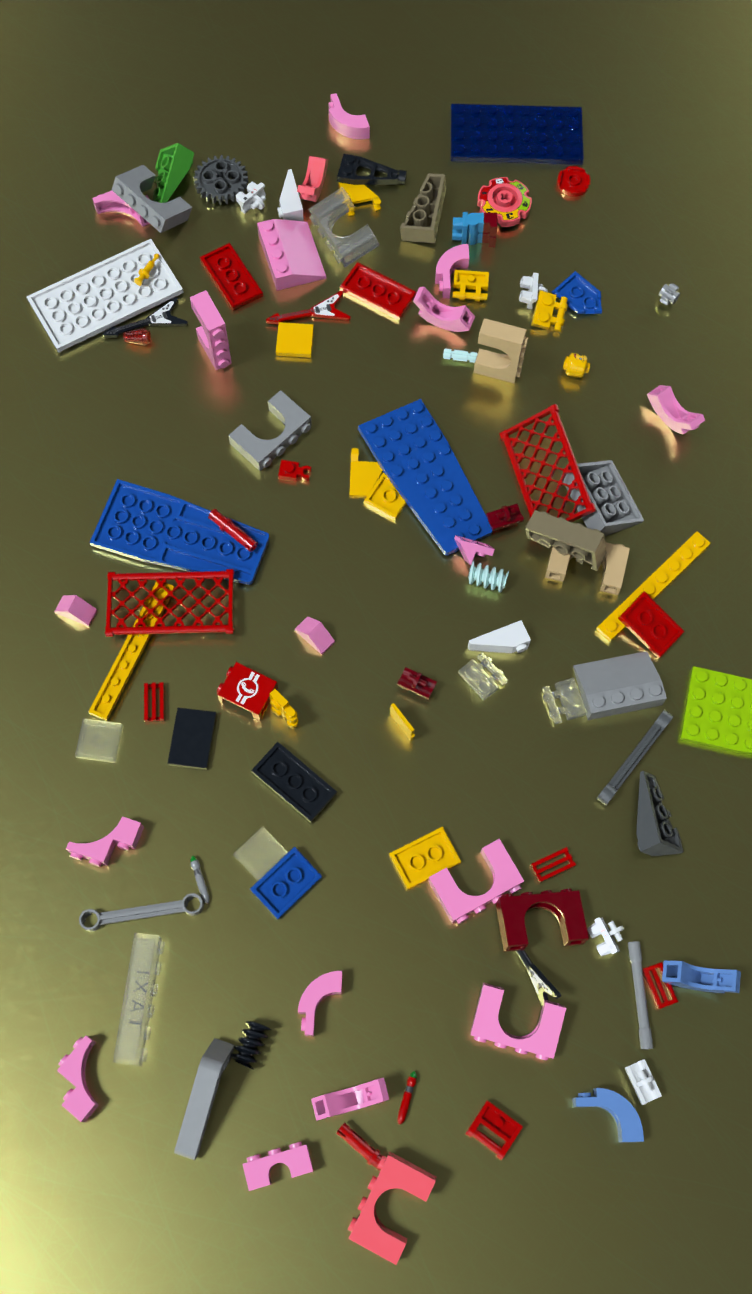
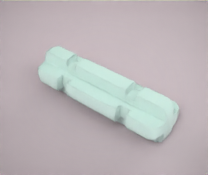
M445 348L443 358H453V360L465 362L470 360L469 362L475 363L478 353H468V351L455 349L451 351L452 349Z

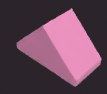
M64 595L54 612L90 626L98 610L77 595Z
M311 617L305 618L294 629L321 655L335 643V640L324 625Z

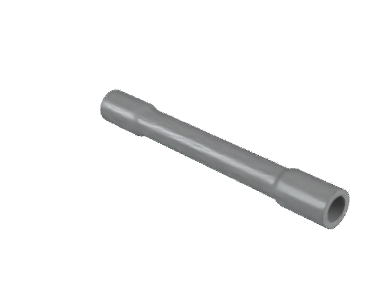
M640 941L628 942L639 1022L641 1050L654 1049L652 1032L649 1025Z

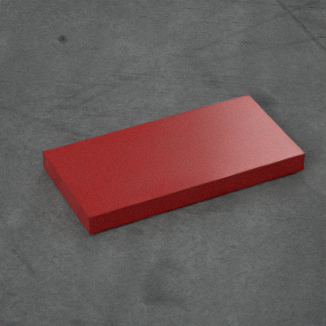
M230 243L200 257L201 263L233 311L263 297L262 290Z
M359 262L356 263L340 286V291L397 320L401 319L417 293Z

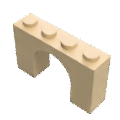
M484 318L479 332L478 344L497 348L506 354H499L479 348L473 373L515 383L516 377L520 378L528 342V337H525L527 329Z
M605 541L607 553L602 561L604 572L600 591L618 595L622 587L630 548L622 544H611ZM552 546L545 578L563 582L568 562L573 556L570 554L564 556Z

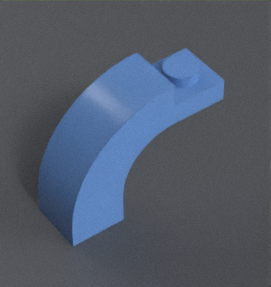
M664 960L662 982L704 992H740L741 971L711 969L694 966L683 961Z
M594 1088L593 1097H591V1093H578V1097L572 1098L573 1107H600L607 1110L616 1121L618 1142H644L643 1127L637 1111L619 1093L609 1089Z

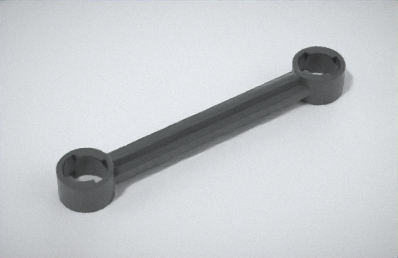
M665 709L642 740L596 798L605 806L610 802L674 716Z

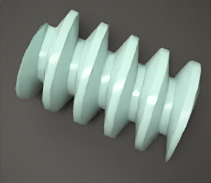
M473 561L468 576L469 584L472 585L476 580V585L479 587L483 582L485 589L491 584V590L494 591L498 586V592L501 593L505 588L509 570L504 575L502 568L497 573L496 567L489 571V565L482 569V563L475 567Z

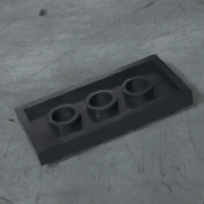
M279 742L251 770L256 777L310 823L337 794L335 789Z

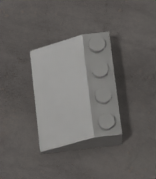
M612 460L578 464L591 502L596 507L595 512L582 517L587 528L597 529L604 533L605 536H608L644 521ZM567 473L563 483L570 485L575 479L574 475ZM573 489L570 496L573 501H576L581 494L579 490ZM581 505L577 508L579 512L586 509L585 506Z
M647 651L573 665L587 720L662 706L667 699L662 680Z

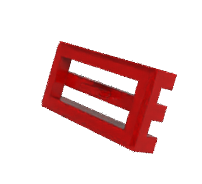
M156 682L152 684L144 683L145 722L165 721L164 682H159V684H156ZM160 688V717H156V689ZM149 689H152V717H149Z
M567 847L531 864L539 883L576 866ZM560 855H565V857L549 865H546L540 869H537V866L544 864ZM566 861L569 862L568 865L561 867L547 875H544L542 877L540 875V873L547 871L561 863H564Z
M662 962L643 968V975L658 1010L678 1002L672 985L665 983L671 998L670 1001H668L656 972L658 968L662 976ZM649 971H651L653 975V978L655 980V983L657 985V988L660 992V995L664 1003H661L660 998L651 979Z

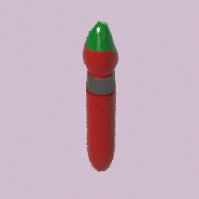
M415 1071L407 1079V1086L397 1117L399 1125L405 1121L414 1086L417 1082Z

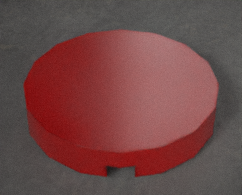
M568 166L559 172L557 186L563 194L570 197H578L588 191L591 183L590 175L581 167Z

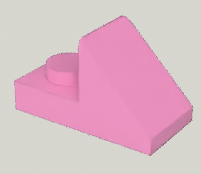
M455 535L456 544L464 560L469 565L472 564L475 554L485 557V555L493 556L495 549L489 544Z

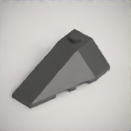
M641 771L636 831L638 848L640 852L650 856L681 854L684 851L677 827L673 828L669 817L672 815L662 803L664 796L656 777L648 772Z

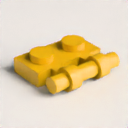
M455 270L453 288L460 289V292L453 291L452 298H459L462 301L465 299H473L476 302H480V300L487 301L488 294L481 293V290L488 291L489 272ZM465 289L475 290V293L465 292Z
M540 290L531 326L548 330L550 324L555 325V332H561V327L564 326L565 319H563L564 314L568 308V298L561 297L560 303L555 302L557 295ZM554 309L558 310L557 317H552Z
M274 689L269 694L272 711L278 717L281 715L284 719H287L289 727L295 728L299 723L297 712Z

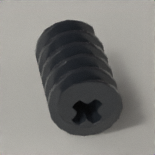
M246 1021L245 1024L249 1029H242V1033L246 1037L238 1038L242 1045H235L234 1048L239 1053H232L231 1057L235 1062L254 1070L250 1063L258 1062L254 1054L261 1055V1051L257 1047L265 1046L261 1038H268V1035L264 1031L272 1029L255 1021Z

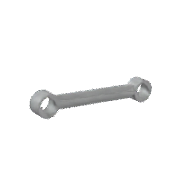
M190 893L183 900L101 913L93 909H87L81 913L79 923L86 931L93 932L99 929L101 925L182 912L196 916L202 912L204 903L198 894ZM193 897L198 898L200 901L199 909L194 912L186 909L188 902L193 900ZM91 913L96 914L97 923L93 927H86L84 925L86 918Z

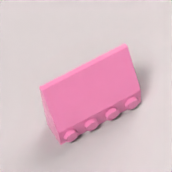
M271 219L257 223L259 239L277 291L326 279V274L308 222Z

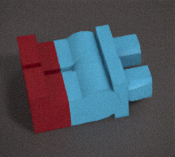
M463 212L462 217H453L452 240H461V245L488 243V247L495 248L497 213L468 214V212Z

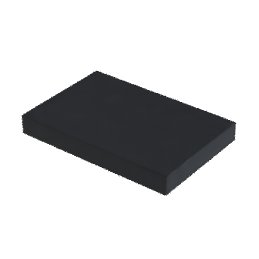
M177 708L167 763L169 766L208 769L216 712Z

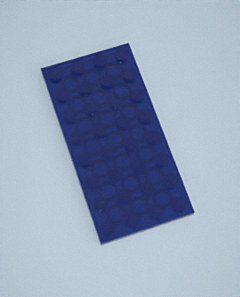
M451 104V161L583 165L582 107Z

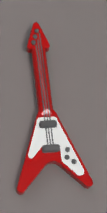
M339 291L308 310L282 315L276 313L267 318L266 323L278 325L279 322L309 316L350 321L351 317L335 308V305L343 296V291Z

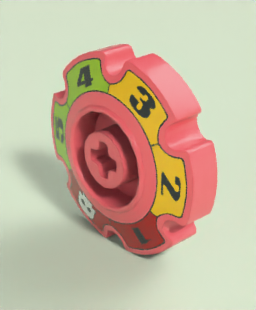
M499 177L490 180L489 186L483 185L478 193L477 206L480 207L479 213H497V223L501 227H511L518 225L520 218H527L531 209L532 198L528 197L529 190L520 181H509L508 177Z

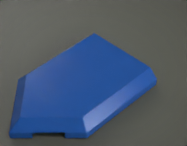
M576 271L552 291L560 300L561 297H567L568 306L577 314H602L601 291Z

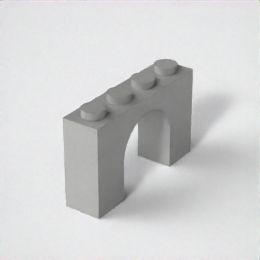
M141 165L116 176L112 191L160 233L188 221L192 207L181 197L166 203H159L143 195V192L152 188L156 176L146 166Z
M281 390L268 401L269 411L285 425L281 435L274 439L263 440L253 435L242 424L228 435L230 445L259 471L264 467L267 468L273 459L281 456L290 444L296 443L298 437L303 433H307L312 426L311 416Z

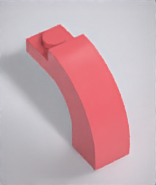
M309 156L305 180L303 184L298 185L297 192L300 193V199L314 202L319 199L329 159Z

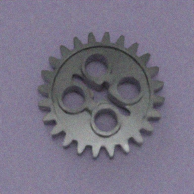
M223 155L220 156V159L214 156V160L208 157L207 163L202 161V166H197L198 170L194 171L195 176H193L194 186L197 194L201 195V198L206 197L207 202L212 199L213 204L219 201L221 205L222 201L228 204L230 199L235 202L234 197L240 191L245 193L244 189H247L248 173L245 171V166H241V161L236 163V158L230 160L229 156L223 159Z

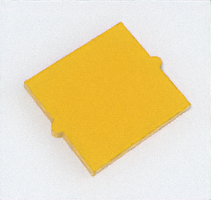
M394 703L391 704V708H389L391 717L410 741L413 740L415 736L414 728Z

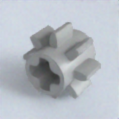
M670 283V285L665 284L658 294L662 297L660 302L665 305H669V303L674 304L681 294L678 292L679 287L674 283Z

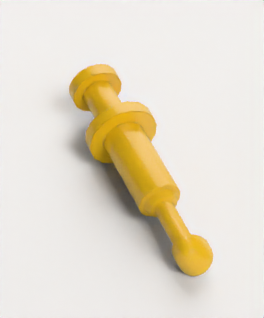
M154 254L153 260L149 261L144 269L138 271L140 276L134 279L137 285L141 286L143 279L149 278V272L155 266L154 262L158 260L159 254Z

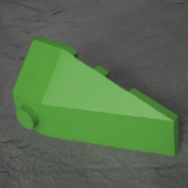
M179 143L160 149L155 169L158 171V177L156 176L154 179L157 187L153 191L152 201L166 203L193 165V151Z

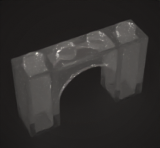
M341 187L308 210L311 214L309 219L314 226L317 225L319 227L317 231L321 238H326L327 241L325 243L330 251L334 250L335 254L333 256L338 264L341 262L344 267H347L378 247L379 243L368 224L349 236L340 237L332 233L335 222L355 208L351 198L345 189Z

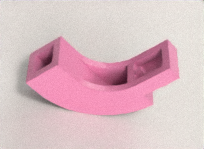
M419 287L413 300L420 309L418 314L423 319L436 327L448 331H469L475 319L474 314L466 305L459 307L446 306L437 301L425 287Z
M659 385L647 394L656 414L669 428L677 433L685 434L689 430H695L705 421L703 414L688 412L678 403L671 386Z
M384 1078L311 1099L316 1121L390 1100Z

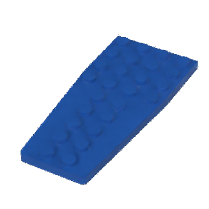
M421 399L358 425L359 433L381 469L444 555H450L459 550L454 539L455 535L480 541L492 534L486 514L447 439Z
M117 479L89 543L91 546L139 561L188 572L234 569L233 582L251 585L268 545L269 534L231 519L238 528L258 542L257 547L252 552H249L228 533L221 531L220 527L208 518L210 510L172 495Z

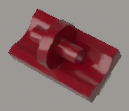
M518 503L510 506L505 505L501 509L486 513L492 531L524 522V517L520 512Z
M405 667L397 682V686L429 700L437 684V681Z

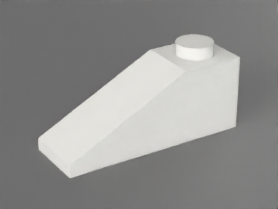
M289 169L279 199L278 216L283 220L304 221L303 208L292 169Z
M522 620L469 640L468 649L470 651L514 653L517 651L521 653L528 649L531 639Z

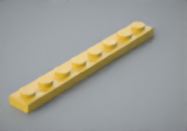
M696 531L620 604L596 630L611 642L626 627L618 617L643 591L654 600L711 543Z
M157 582L155 583L151 591L158 587ZM168 583L164 585V587L169 591H172L175 588L173 585H170ZM161 588L154 596L162 600L168 593ZM153 597L145 602L149 609L158 604ZM171 597L163 603L165 606H167ZM159 606L154 611V614L161 618L165 608ZM143 607L138 617H144L148 611ZM153 615L148 616L144 620L146 627L154 626L157 622ZM136 619L133 627H135L136 623L138 622V619ZM152 634L127 636L88 711L90 715L108 721Z

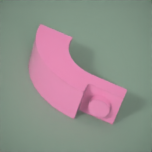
M337 93L331 94L328 106L329 122L338 133L348 138L369 139L370 126L366 115H351L343 110Z
M468 244L458 245L449 249L441 256L437 263L435 284H439V291H442L443 298H450V276L454 271L468 269Z
M333 971L319 976L309 984L302 994L298 1006V1014H306V1018H302L301 1031H305V1036L314 1037L315 1013L319 1003L327 996L341 995L342 971Z

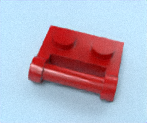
M487 1100L465 1134L470 1138L474 1137L493 1151L498 1159L502 1160L523 1126ZM480 1123L505 1141L502 1147L477 1129Z

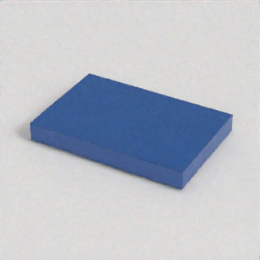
M293 847L250 890L278 919L322 875L296 847Z

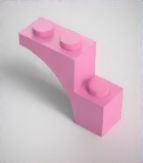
M113 191L92 198L97 214L110 211L122 212L134 217L142 227L150 224Z
M122 816L115 829L104 838L91 843L69 842L66 850L70 853V857L82 860V858L90 860L89 863L100 867L103 864L107 866L116 843L117 847L124 850H129V848L136 849L144 826L141 822Z
M89 1036L80 1037L73 1045L75 1049L70 1055L67 1054L61 1059L58 1064L60 1067L57 1070L76 1087L74 1090L70 1089L66 1093L62 1106L80 1122H86L99 1106L90 1094L85 1078L86 1061L92 1047L96 1043Z

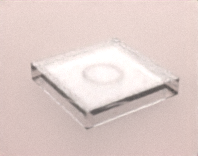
M83 719L75 757L115 763L123 725L121 723Z
M262 827L233 855L258 881L288 852Z

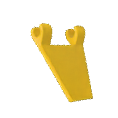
M338 182L348 216L355 215L354 204L372 201L375 211L381 210L380 198L366 185Z
M352 448L349 496L367 497L383 470L378 462L358 461L359 449Z

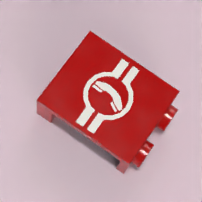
M236 662L233 667L231 666L228 669L225 682L221 683L217 689L218 699L221 702L225 699L252 712L253 718L260 721L270 704L269 694L274 689H278V683Z

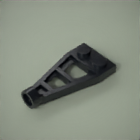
M343 154L337 182L353 185H405L407 171L395 170L360 156ZM361 166L371 170L369 176H358L356 173L358 167ZM379 171L388 175L387 177H375V172Z

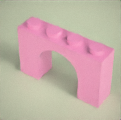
M207 290L191 296L190 301L192 309L202 325L196 328L197 337L215 370L232 364L225 322Z
M500 839L483 847L480 852L493 875V885L487 893L480 896L465 894L458 888L447 867L429 877L428 882L452 924L456 921L458 924L466 921L469 918L468 915L474 911L476 914L486 909L485 905L491 902L496 904L501 895L509 892L514 894L522 889L521 885L524 883V880Z
M483 982L470 1031L471 1035L474 1036V1040L486 1043V1040L493 1041L495 1046L505 1049L507 1046L514 1047L515 1051L521 1054L535 1053V1057L542 1060H548V1057L554 1059L566 1012L565 1005L544 1000L536 1028L527 1035H511L501 1027L498 1020L504 988Z

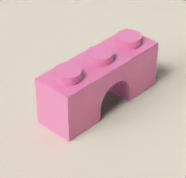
M297 1142L289 1145L290 1150L281 1152V1149L278 1148L268 1151L269 1156L260 1158L259 1154L248 1157L247 1163L243 1164L249 1191L271 1185L270 1170L277 1163L287 1165L292 1178L313 1172L308 1146H302V1142Z

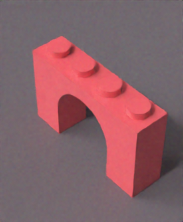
M389 1151L388 1156L383 1155L377 1168L381 1169L378 1177L373 1176L368 1185V1189L371 1190L368 1198L363 1196L358 1206V1210L361 1211L358 1219L353 1217L348 1227V1230L351 1232L348 1239L397 1265L406 1246L407 1238L381 1223L376 1213V1201L383 1192L398 1188L426 1202L437 1176Z

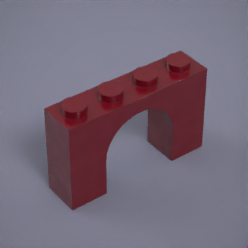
M570 888L563 889L560 892L546 890L540 894L525 892L518 896L504 894L496 902L504 952L524 950L529 943L525 927V914L534 908L546 909L557 918L564 946L583 945L589 939L579 890L572 891Z

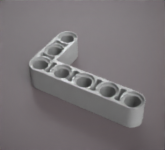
M214 1038L202 1056L176 1143L175 1154L196 1160L220 1078L231 1060V1054L235 1047L234 1044Z

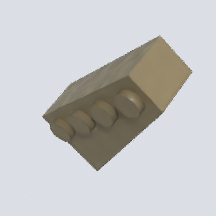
M428 173L420 188L418 197L415 198L411 210L406 215L405 222L400 226L402 241L436 242L447 189L445 174Z
M535 510L525 527L527 538L548 548L553 546L564 556L570 554L577 558L576 561L581 564L585 561L591 564V569L598 571L607 553L604 533L597 529L586 528L580 523L569 522L562 517L551 516L544 511Z

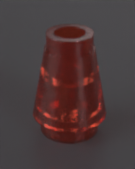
M141 328L124 332V342L146 346L151 342L150 330Z

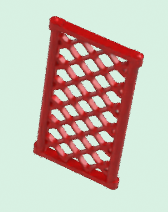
M554 404L513 427L500 432L499 436L505 444L530 518L535 510H538L540 506L547 507V513H550L551 510L558 511L557 518L561 517L562 514H567L570 517L566 518V520L574 522L595 512L596 507L591 502L558 413V405ZM551 414V417L548 419V421L545 422L540 420ZM540 422L546 424L543 433L535 432ZM534 423L531 430L525 429V427ZM550 426H556L557 429L553 437L546 436ZM519 431L516 438L509 437V435ZM523 431L530 432L526 442L519 440ZM534 434L541 436L537 445L530 444ZM544 438L551 439L548 449L541 448ZM555 442H561L563 445L559 453L552 451ZM517 443L525 444L520 454L514 451ZM529 446L535 448L532 457L525 456ZM539 450L546 451L543 461L536 460ZM550 454L557 455L553 465L546 463ZM562 457L567 458L569 462L564 469L557 467ZM524 458L530 460L527 469H521L519 465ZM534 462L541 463L538 473L530 471ZM545 466L552 467L548 477L541 475ZM557 469L563 471L559 481L552 479ZM567 473L573 474L575 478L570 485L563 483ZM529 474L536 475L532 485H526L525 482ZM539 478L547 479L543 489L536 487ZM552 481L558 483L554 493L547 491ZM562 485L569 487L565 497L558 495ZM573 489L579 490L581 494L576 501L569 499ZM534 490L542 492L538 501H532L530 495ZM545 494L553 496L549 505L542 503ZM557 497L564 499L560 509L553 507ZM569 501L575 503L571 513L564 511L566 503ZM578 506H585L586 509L575 514Z
M234 569L203 572H108L105 636L219 632L233 634ZM229 578V589L227 590L221 583L224 579ZM186 579H194L196 586L191 590H187L183 584ZM205 579H213L216 583L210 590L202 586ZM148 580H156L158 587L153 591H149L145 585L148 583ZM167 580H175L178 584L172 591L164 587ZM113 581H118L120 587L113 592ZM129 581H137L139 587L133 592L126 588ZM217 587H220L225 593L217 599L211 593ZM162 588L168 594L162 600H159L154 594ZM179 588L187 592L182 599H177L173 595ZM197 588H202L206 592L200 599L192 595ZM122 589H125L130 595L121 601L116 595ZM141 589L149 593L143 600H139L135 596ZM207 596L215 600V603L209 608L201 603ZM226 596H229V607H225L221 603V600ZM153 597L158 604L149 609L144 603ZM169 597H173L177 603L169 609L163 603ZM188 597H192L196 601L191 608H187L183 604V601ZM112 598H115L120 603L114 610H112ZM131 598H135L139 602L134 609H129L125 605ZM198 605H201L206 610L200 617L192 613V610ZM216 605H220L225 609L220 616H215L211 612ZM143 606L148 613L144 617L139 618L135 611ZM159 606H163L167 610V613L161 618L154 614V611ZM178 606H182L187 610L181 617H177L173 613ZM121 607H125L129 613L121 619L115 613ZM228 613V625H223L220 619ZM188 614H191L196 620L193 625L185 626L182 620ZM206 614H211L215 618L212 625H204L201 619ZM153 615L157 622L154 626L146 627L144 620L148 616ZM168 615H172L177 619L174 626H165L163 620ZM112 616L119 620L116 627H111ZM130 616H134L138 619L135 627H127L124 623L125 620Z

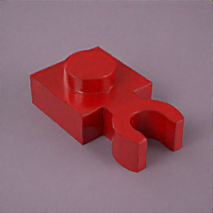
M281 460L278 479L296 482L297 477H300L303 481H310V475H305L304 473L311 472L312 470L307 465L300 467L299 462Z

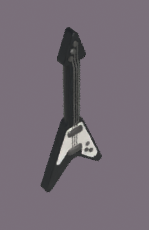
M174 297L146 319L117 328L113 326L103 333V337L118 338L119 334L145 326H188V322L171 315L178 302V298Z
M516 951L527 969L541 1005L543 1006L544 1000H548L547 994L556 999L561 997L560 992L532 963L526 951Z

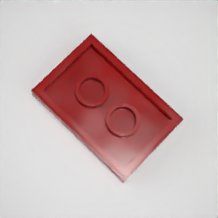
M645 591L618 617L657 658H660L684 632Z

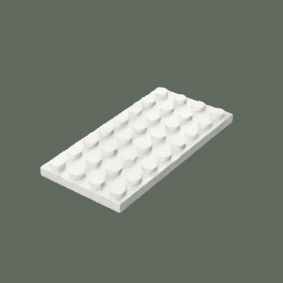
M149 239L27 296V299L59 353L184 292L152 239ZM154 254H159L158 260L154 262L155 266L149 272V278L143 279L141 286L137 285L134 279L140 276L138 271L144 269L146 264L153 260Z

